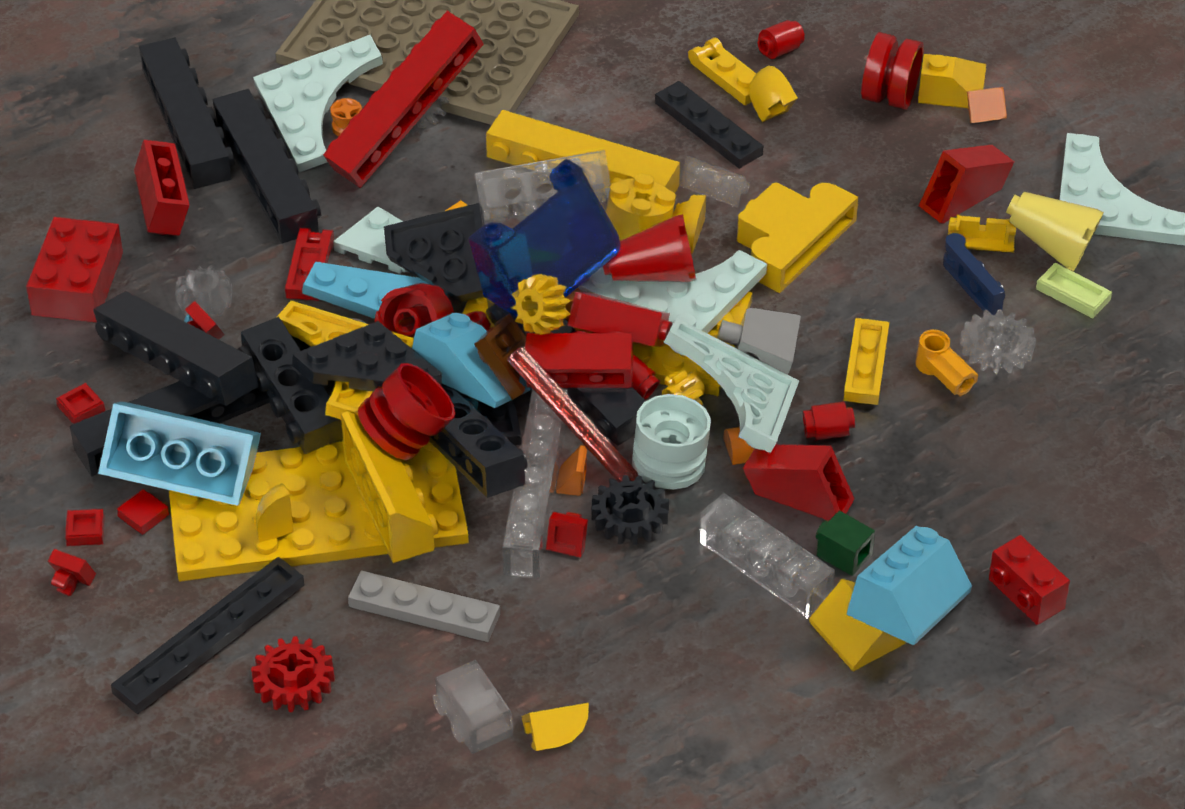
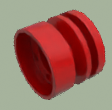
M403 363L385 379L382 384L383 388H376L370 397L360 404L358 416L366 432L383 450L396 458L410 460L418 454L421 448L428 444L430 436L437 435L453 420L455 409L449 395L430 374L418 366Z

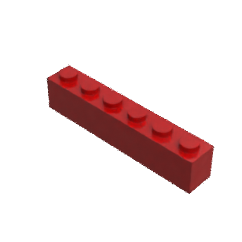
M446 11L440 19L436 20L431 30L419 43L414 45L410 54L399 67H396L391 72L390 77L381 88L371 95L369 102L357 115L352 117L348 126L338 138L329 144L323 156L332 169L361 189L484 45L476 29L449 11Z

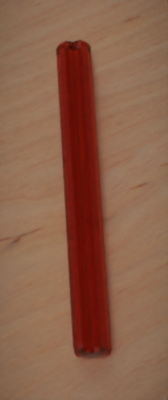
M523 347L517 348L508 357V362L618 483L622 482L623 475H627L630 481H635L638 472Z

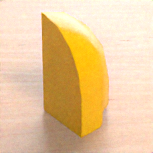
M767 66L755 74L750 83L749 96L762 122L788 112L798 99L786 77L776 67Z
M692 195L688 201L681 204L677 203L672 215L673 217L683 214L691 254L694 252L705 222L706 195Z
M282 483L270 489L259 502L256 513L259 543L294 532L290 494Z
M589 703L531 712L521 716L525 733L532 734V749L535 751L545 750L572 742L583 732L588 720Z

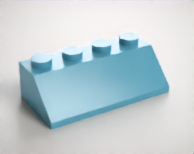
M113 403L98 474L239 506L254 467L261 433L132 403Z
M915 526L857 576L846 615L915 645L971 592L972 585L950 541L939 536L931 528Z

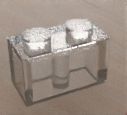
M476 660L435 677L436 694L433 695L434 705L441 716L446 715L450 720L451 729L456 740L459 743L464 741L472 754L513 736L512 712Z

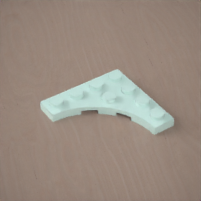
M371 35L253 77L255 87L291 158L294 159L299 173L327 163L323 156L326 149L323 143L322 125L324 115L328 113L336 99V92L346 81L351 83L365 72L383 64L382 55Z
M1067 133L1059 200L1095 208L1104 212L1094 234L1185 245L1184 212L1155 205L1124 187L1112 175L1104 163L1099 147V137Z
M738 250L723 263L695 274L696 281L691 282L613 281L611 274L605 275L603 267L597 266L591 272L589 281H581L579 283V290L670 313L668 321H671L672 324L678 318L708 333L767 273V263Z
M676 318L664 343L669 345L676 353L685 355L698 364L724 389L739 416L740 432L738 437L745 440L749 446L755 449H763L771 453L778 440L799 380Z

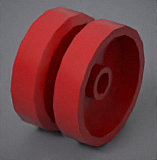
M878 32L872 42L864 69L861 89L862 99L880 103L887 95L890 106L907 110L918 84L923 61L924 43L906 38L898 48L896 36Z

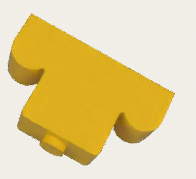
M775 182L756 199L750 200L745 209L738 215L737 242L750 248L751 256L767 263V273L759 283L781 293L856 222L858 196L834 184L820 183L812 187L810 197L806 198Z

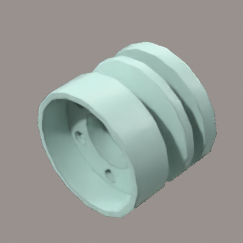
M660 395L644 402L637 411L632 456V466L636 475L642 476V480L645 483L651 480L655 481V487L663 489L685 488L697 482L705 471L711 423L707 410L696 400L683 395Z

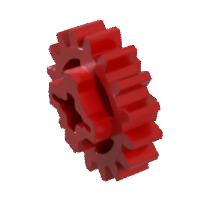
M293 636L291 643L286 644L280 638L278 639V647L273 648L270 645L264 646L265 656H255L256 666L251 668L255 693H260L262 703L272 700L274 710H278L282 705H287L289 712L294 711L295 705H301L304 710H308L309 701L313 700L320 704L322 702L321 692L327 694L331 692V682L335 681L332 656L325 655V647L323 645L313 648V639L309 638L304 644H300L298 637Z

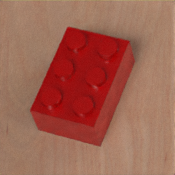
M53 217L26 286L31 315L96 322L93 309L105 303L123 254L119 224Z

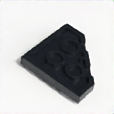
M480 203L384 226L386 255L390 261L428 284L441 287L445 294L460 303L485 297L492 290L484 214Z
M379 321L297 352L292 357V366L313 384L328 385V380L349 382V388L374 391L379 386L383 387L382 384L385 379L403 363L418 366L430 374L440 385L442 383V373Z

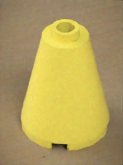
M1023 192L1021 197L1014 195L1006 213L1011 215L1009 219L1011 224L1065 268L1072 271L1076 269L1104 213L1095 208L1028 192Z

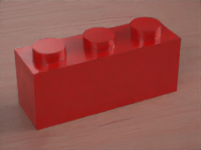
M143 140L134 172L147 231L160 235L180 236L190 204L175 143Z
M584 331L573 333L550 332L543 335L539 333H526L524 371L527 388H632V333L618 331L608 333H587Z

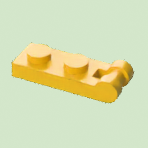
M713 37L706 41L703 47L697 46L688 51V58L693 66L744 106L751 103L749 96L750 83L756 73L725 50L718 38Z

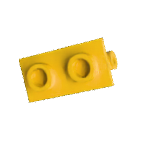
M958 214L956 218L950 217L948 235L952 233L963 235L966 239L965 247L967 249L1014 253L1016 227L1009 222V219L987 218L986 225H980V217L960 216Z

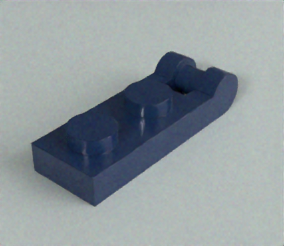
M958 233L949 234L945 241L947 252H945L943 257V266L989 319L1002 315L1005 299V290L1002 284L996 281L988 273L984 264L977 260L965 247L966 239L963 235Z

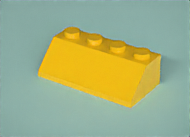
M349 411L341 413L345 463L392 562L395 563L434 551V535L438 534L437 523L433 514H427L424 509L426 505L421 489L419 487L414 489L412 485L413 476L408 463H402L399 458L383 450L366 432L358 415Z

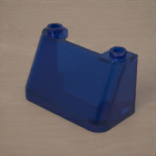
M568 159L562 161L550 172L551 186L558 192L513 229L502 223L491 222L485 224L468 238L484 297L516 317L518 313L516 310L511 309V307L516 304L512 293L519 290L518 282L536 274L557 277L558 285L566 286L563 294L566 298L615 257L621 248L618 232L583 169Z

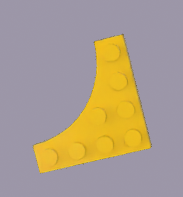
M290 301L277 316L280 317L290 335L311 347L368 325L295 301ZM392 332L412 348L414 338ZM335 381L332 395L326 402L325 415L340 420L341 413L346 411L358 415V407L366 398L370 397L373 391L349 388V382Z

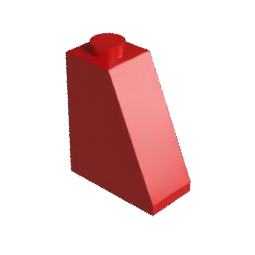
M993 145L943 150L919 203V207L939 223H946L950 220V217H956L957 214L963 213L1000 191L1015 161Z
M575 292L567 326L595 333H608L612 331L632 333L633 342L653 347H662L672 322L668 321L670 313L594 293Z
M775 444L771 453L763 449H754L743 467L745 476L749 480L755 495L828 521L839 510L846 514L855 499L832 446Z

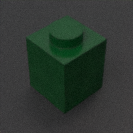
M839 510L829 521L825 520L819 526L816 532V539L818 540L816 556L853 576L873 555L875 530Z

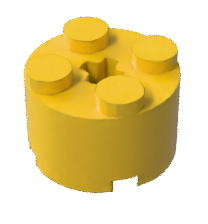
M643 173L635 175V178L612 183L605 214L606 234L615 242H619L671 218L676 199L675 193L663 185L654 182V178L651 175Z

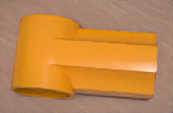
M936 329L927 330L921 334L915 360L918 370L924 374L936 376L954 395L958 394L961 397L968 393L972 386L977 383L978 374L950 348V338L948 335Z

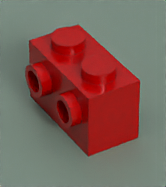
M1021 534L993 551L988 579L1036 625L1041 624L1065 609L1070 580Z

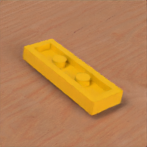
M855 318L843 401L878 405L890 322Z

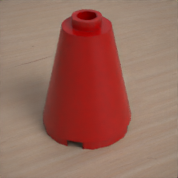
M683 214L675 215L606 247L607 254L601 255L604 274H611L613 281H696Z

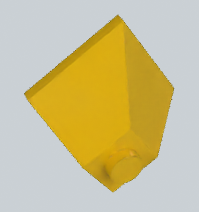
M924 54L918 103L969 109L967 92L984 88L986 64L957 57Z

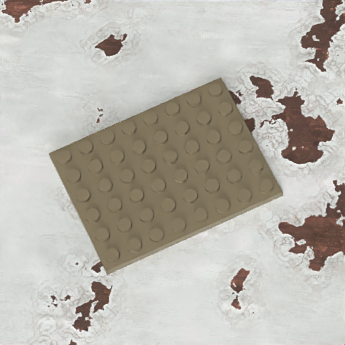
M315 0L275 53L276 63L288 65L371 35L382 55L383 64L365 72L351 83L347 81L345 83L376 92L387 81L391 72L406 59L414 45L419 43L431 30L433 23L440 19L446 11H449L474 27L484 45L432 104L431 108L492 125L502 110L515 113L579 16V5L561 0Z

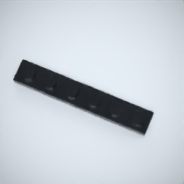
M277 557L111 684L112 694L136 714H139L304 586V576L280 557Z

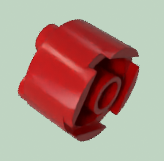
M419 283L388 292L381 300L382 303L379 311H376L375 322L379 321L392 332L414 338L416 329L454 313V310L441 287Z

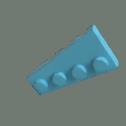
M315 262L303 284L302 293L375 319L376 311H379L382 303L381 300L388 292L409 285L428 283L418 277Z

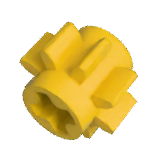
M683 369L680 372L672 373L664 379L668 387L662 390V395H683L703 405L699 397L705 393V386L697 374L693 372L687 374L686 370Z

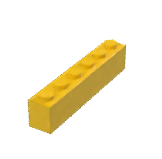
M506 110L500 112L486 133L488 158L609 194L612 183L635 178V175L640 173L651 175L654 178V182L663 185L674 193L679 187L680 162Z

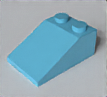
M451 313L416 329L412 349L442 373V384L493 408L512 400L489 365L481 360L478 349L474 345L487 332L483 326L470 321V318L465 314ZM521 375L520 383L525 386L524 393H526L531 388H527L525 375Z

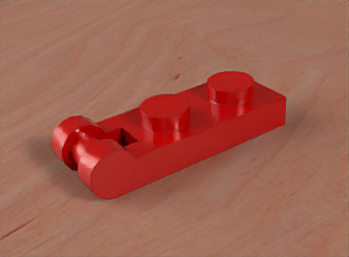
M310 228L299 229L285 286L286 298L319 301L317 298L303 294L302 289L314 263H328L330 251L333 249V230L323 229L322 233L311 232Z

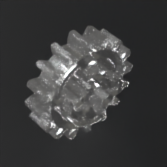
M998 309L996 315H991L988 310H984L982 318L974 314L972 315L971 322L964 323L960 339V345L963 346L962 355H970V364L981 363L980 370L982 371L987 369V367H993L994 374H998L1000 368H1005L1008 373H1012L1014 365L1022 369L1024 368L1025 361L1032 360L1036 344V338L1033 337L1034 328H1026L1027 320L1025 318L1019 321L1015 320L1016 313L1014 312L1004 316L1001 309Z

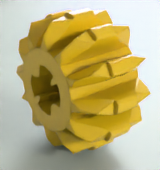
M536 274L518 282L519 290L512 293L516 304L511 309L517 311L518 315L515 322L523 324L524 331L543 335L564 326L563 319L570 315L565 306L571 300L564 297L563 294L566 286L558 285L557 277Z

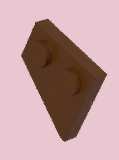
M509 313L498 320L474 345L478 349L481 360L489 365L513 400L525 392V386L520 383V376L525 373L526 336Z

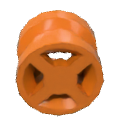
M343 98L332 104L330 109L333 119L332 131L336 136H339L348 126L352 117L362 110L360 102L350 98Z

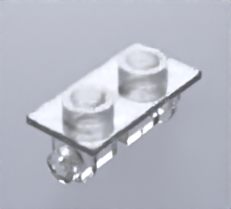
M686 156L680 186L739 207L742 193H748L750 182L746 181V177L691 156Z

